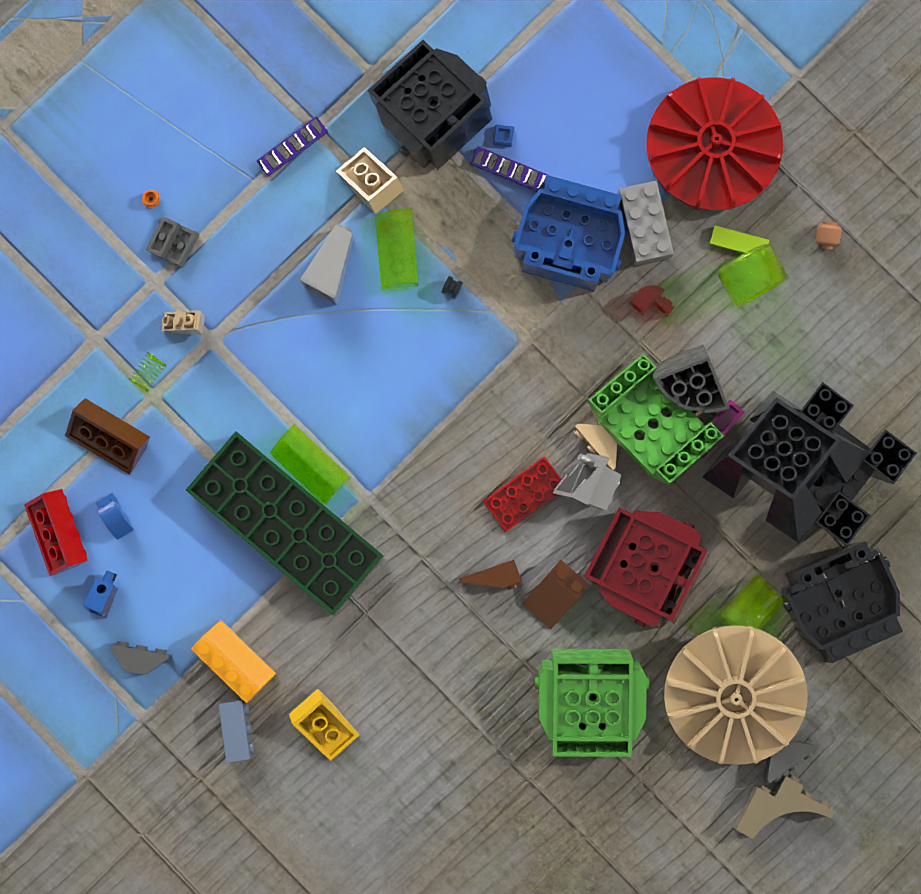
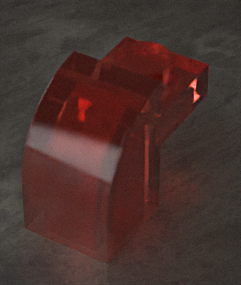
M648 285L641 288L629 302L641 315H644L652 305L666 316L674 309L673 303L668 298L661 297L664 289L656 285Z

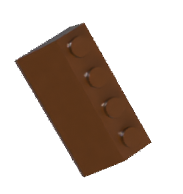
M86 398L72 410L65 437L129 475L145 452L150 436Z

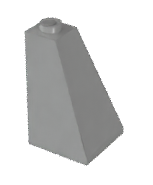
M335 224L300 279L304 288L336 305L339 302L353 241L351 229L344 225L338 226Z

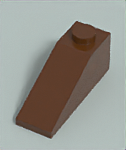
M514 560L459 578L461 583L498 588L507 587L508 590L519 587L518 583L522 582Z

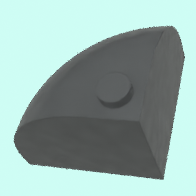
M703 344L670 358L653 373L654 380L661 392L684 409L704 411V413L729 409Z

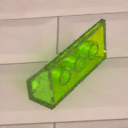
M412 208L392 209L375 215L381 290L419 287Z
M295 424L281 436L270 452L281 465L324 505L351 479L336 462Z

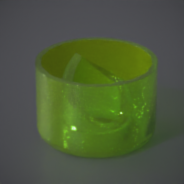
M769 244L758 246L742 254L718 271V278L734 307H739L752 301L789 278Z

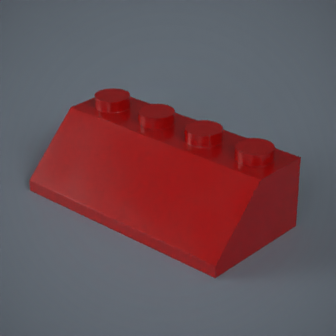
M63 489L43 493L24 504L49 576L64 572L88 561L86 550L83 548L80 533L77 531L74 517L70 512Z

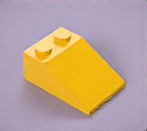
M319 689L314 691L289 714L292 724L330 761L359 736L354 727Z

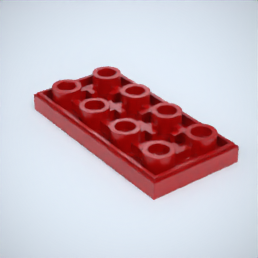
M544 456L485 499L483 503L506 533L556 496L553 491L562 479Z

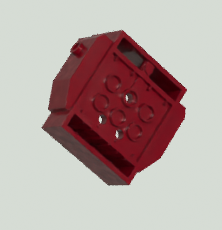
M619 507L584 577L598 585L597 589L614 609L634 618V623L643 628L646 625L660 628L664 619L673 624L676 623L709 554L708 550L701 547L702 537L694 529L695 526L687 522L681 523L660 512L635 511L632 514ZM636 544V549L630 550L629 546ZM694 557H699L697 564L692 561ZM626 561L628 563L627 567L622 568L620 566L621 562ZM654 565L658 566V571L652 572L651 567ZM692 568L694 570L689 580L684 578L683 576H686L689 569ZM680 586L684 590L678 602L675 603L673 601L677 595L676 590ZM669 608L674 609L671 615L667 614V609Z

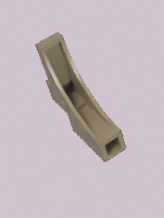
M782 774L783 778L779 780L772 795L770 789L762 785L760 788L754 786L733 828L754 839L766 824L784 814L801 811L813 812L832 819L835 811L831 810V805L825 801L820 800L818 803L813 800L814 796L804 790L800 793L803 785L799 783V778L791 774L788 777Z

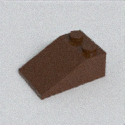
M559 560L522 604L552 629L588 589L590 584L566 563Z

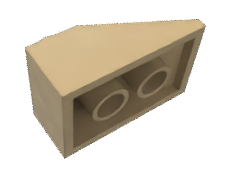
M365 147L336 170L344 182L375 214L404 191L398 177Z

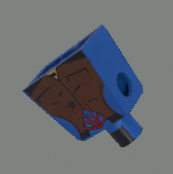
M106 570L102 580L95 579L83 604V607L88 612L107 618L118 590L113 584L117 574Z

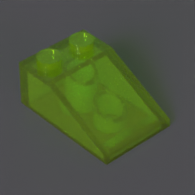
M756 574L720 610L717 616L727 626H751L761 630L783 604V599Z

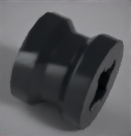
M449 276L441 293L450 294L452 298L456 299L463 282L455 281L453 277Z

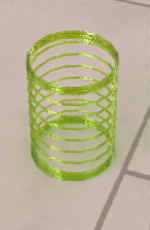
M146 353L147 355L145 356L152 362L155 361L164 367L167 366L151 353ZM129 377V381H131L147 393L149 392L148 388L142 385L139 381H135L137 378L134 377L132 379Z

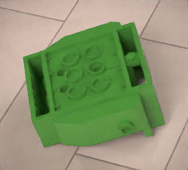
M551 649V660H542V665L538 670V677H535L534 685L535 689H538L539 719L548 739L551 740L553 756L632 757V740L637 739L646 720V690H649V678L646 677L639 661L633 660L629 649ZM590 694H595L596 698L590 699L589 696ZM585 723L586 726L584 728H580L579 724ZM600 723L606 724L604 728L598 727Z

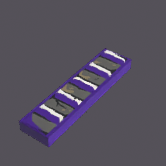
M316 116L259 158L257 163L269 177L326 135L328 130Z
M479 146L471 161L472 166L536 192L542 189L548 175Z

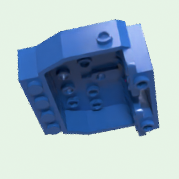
M548 175L544 189H539L526 204L519 230L514 231L512 242H515L513 250L515 258L524 260L521 272L592 292L595 291L598 281L607 283L613 277L615 270L619 271L621 260L618 258L625 236L622 211L618 210L622 195ZM568 212L570 217L565 218L563 213ZM583 217H586L588 219V222L583 223L581 219ZM565 242H570L572 246L566 247ZM543 263L551 264L554 267L543 265ZM569 270L580 272V274L569 272Z

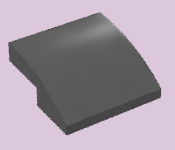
M162 217L146 250L183 268L199 234L196 231L181 226L175 221Z

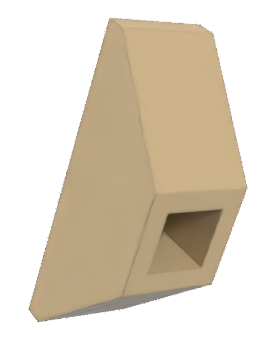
M198 310L164 312L162 331L202 335L205 315Z
M577 424L574 427L576 437L588 444L586 448L591 454L609 457L610 460L607 462L606 467L612 470L615 469L617 441L601 425Z

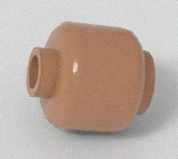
M823 221V224L817 227L816 242L822 244L821 248L833 249V246L840 244L842 228L838 226L837 222Z

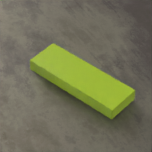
M714 225L709 245L765 259L770 240Z

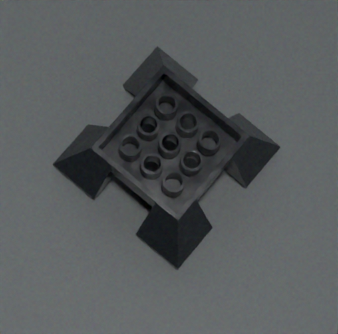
M822 382L800 410V413L821 427L838 432L869 452V456L846 484L824 470L818 478L819 486L812 485L809 489V492L822 511V514L815 523L842 544L848 546L870 517V514L852 500L870 477L894 484L917 452L886 429L868 445H865L840 426V423L854 405ZM782 451L781 453H782V454H787V453H789V452H787V451ZM798 462L797 464H798V465H803V464H805V463H804V462ZM770 466L768 468L775 469L776 466Z
M772 391L750 418L754 425L739 442L726 447L702 477L733 499L749 480L770 492L774 497L766 517V522L799 543L822 514V511L809 492L811 486L824 470L846 484L869 456V452L838 432L821 427L801 414V408ZM782 451H788L789 453H787V454H782L781 452H782ZM798 462H804L805 464H803V465H798L797 463H798ZM776 466L775 469H770L768 467Z

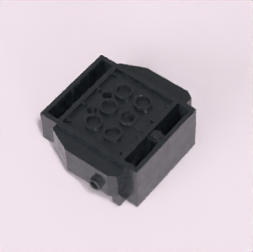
M424 40L419 42L367 90L373 104L377 108L387 136L400 147L399 151L404 157L407 158L409 156L423 168L431 163L437 170L440 169L493 120L490 112L491 101L485 79L478 75L458 55L438 48L434 50Z
M866 541L853 543L785 573L790 585L781 589L783 606L786 612L789 613L798 634L813 648L820 650L824 661L827 663H834L903 632L897 619L900 616V591L890 572V562L886 556H883L879 548L869 549ZM848 554L850 561L830 567V561ZM819 566L821 572L816 575L814 568ZM806 574L810 575L811 579L808 581L804 580V576ZM836 590L840 591L839 597H836L834 594ZM858 612L861 614L860 620L856 619V614ZM840 620L844 622V626L842 628L838 626V622Z

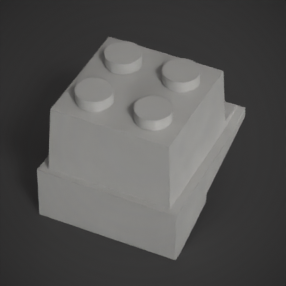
M586 453V455L580 454L577 459L580 462L569 476H564L553 493L567 500L607 511L612 503L613 494L619 487L621 474L606 467L607 462L610 460L609 457Z

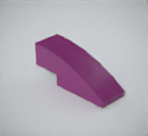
M731 399L727 402L729 409L719 411L710 421L724 436L744 414V411ZM715 445L701 457L704 458L705 456H707L709 452L715 447Z

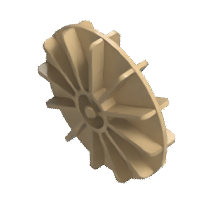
M751 626L715 627L696 636L682 647L668 670L664 687L666 712L673 729L689 749L721 765L723 763L733 765L759 763L758 761L774 755L789 745V742L799 730L806 714L807 684L796 657L780 640L769 633Z

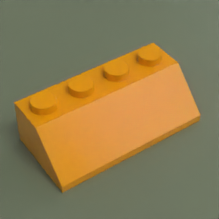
M222 620L206 632L191 648L246 703L250 702L276 674Z

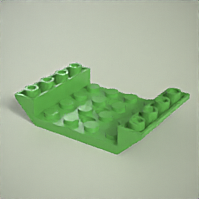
M643 354L593 395L588 402L600 425L652 478L669 485L720 441L724 435L711 422L705 426L690 410L678 406L661 392L653 377L657 367ZM666 409L670 411L671 416L665 417L661 411ZM654 421L658 427L652 429L648 426V422ZM639 432L643 434L644 439L637 440L634 434Z

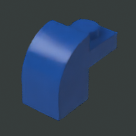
M113 493L96 502L97 511L102 521L117 540L134 530L129 518L122 511Z

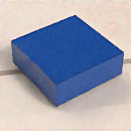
M496 124L493 144L512 147L514 127Z

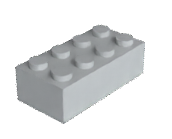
M657 180L619 188L618 194L622 195L620 208L634 266L672 258L674 252Z

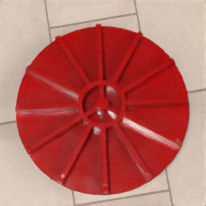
M698 77L696 80L687 82L669 93L656 108L648 127L646 139L649 165L656 179L665 189V192L671 194L677 200L694 207V209L713 211L732 210L760 195L775 177L783 154L782 125L775 111L764 98L765 96L759 94L751 87L735 81L733 77L731 79Z

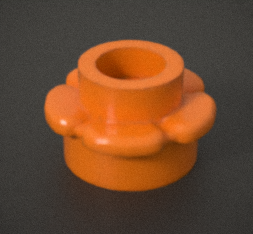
M147 190L142 196V203L147 205L148 208H154L156 205H159L161 200L159 193L155 190Z

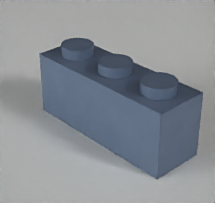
M244 700L220 703L219 710L226 762L251 759L252 754H255L254 743L250 742L249 736L252 734L251 723L247 722V715H249L248 703H245Z

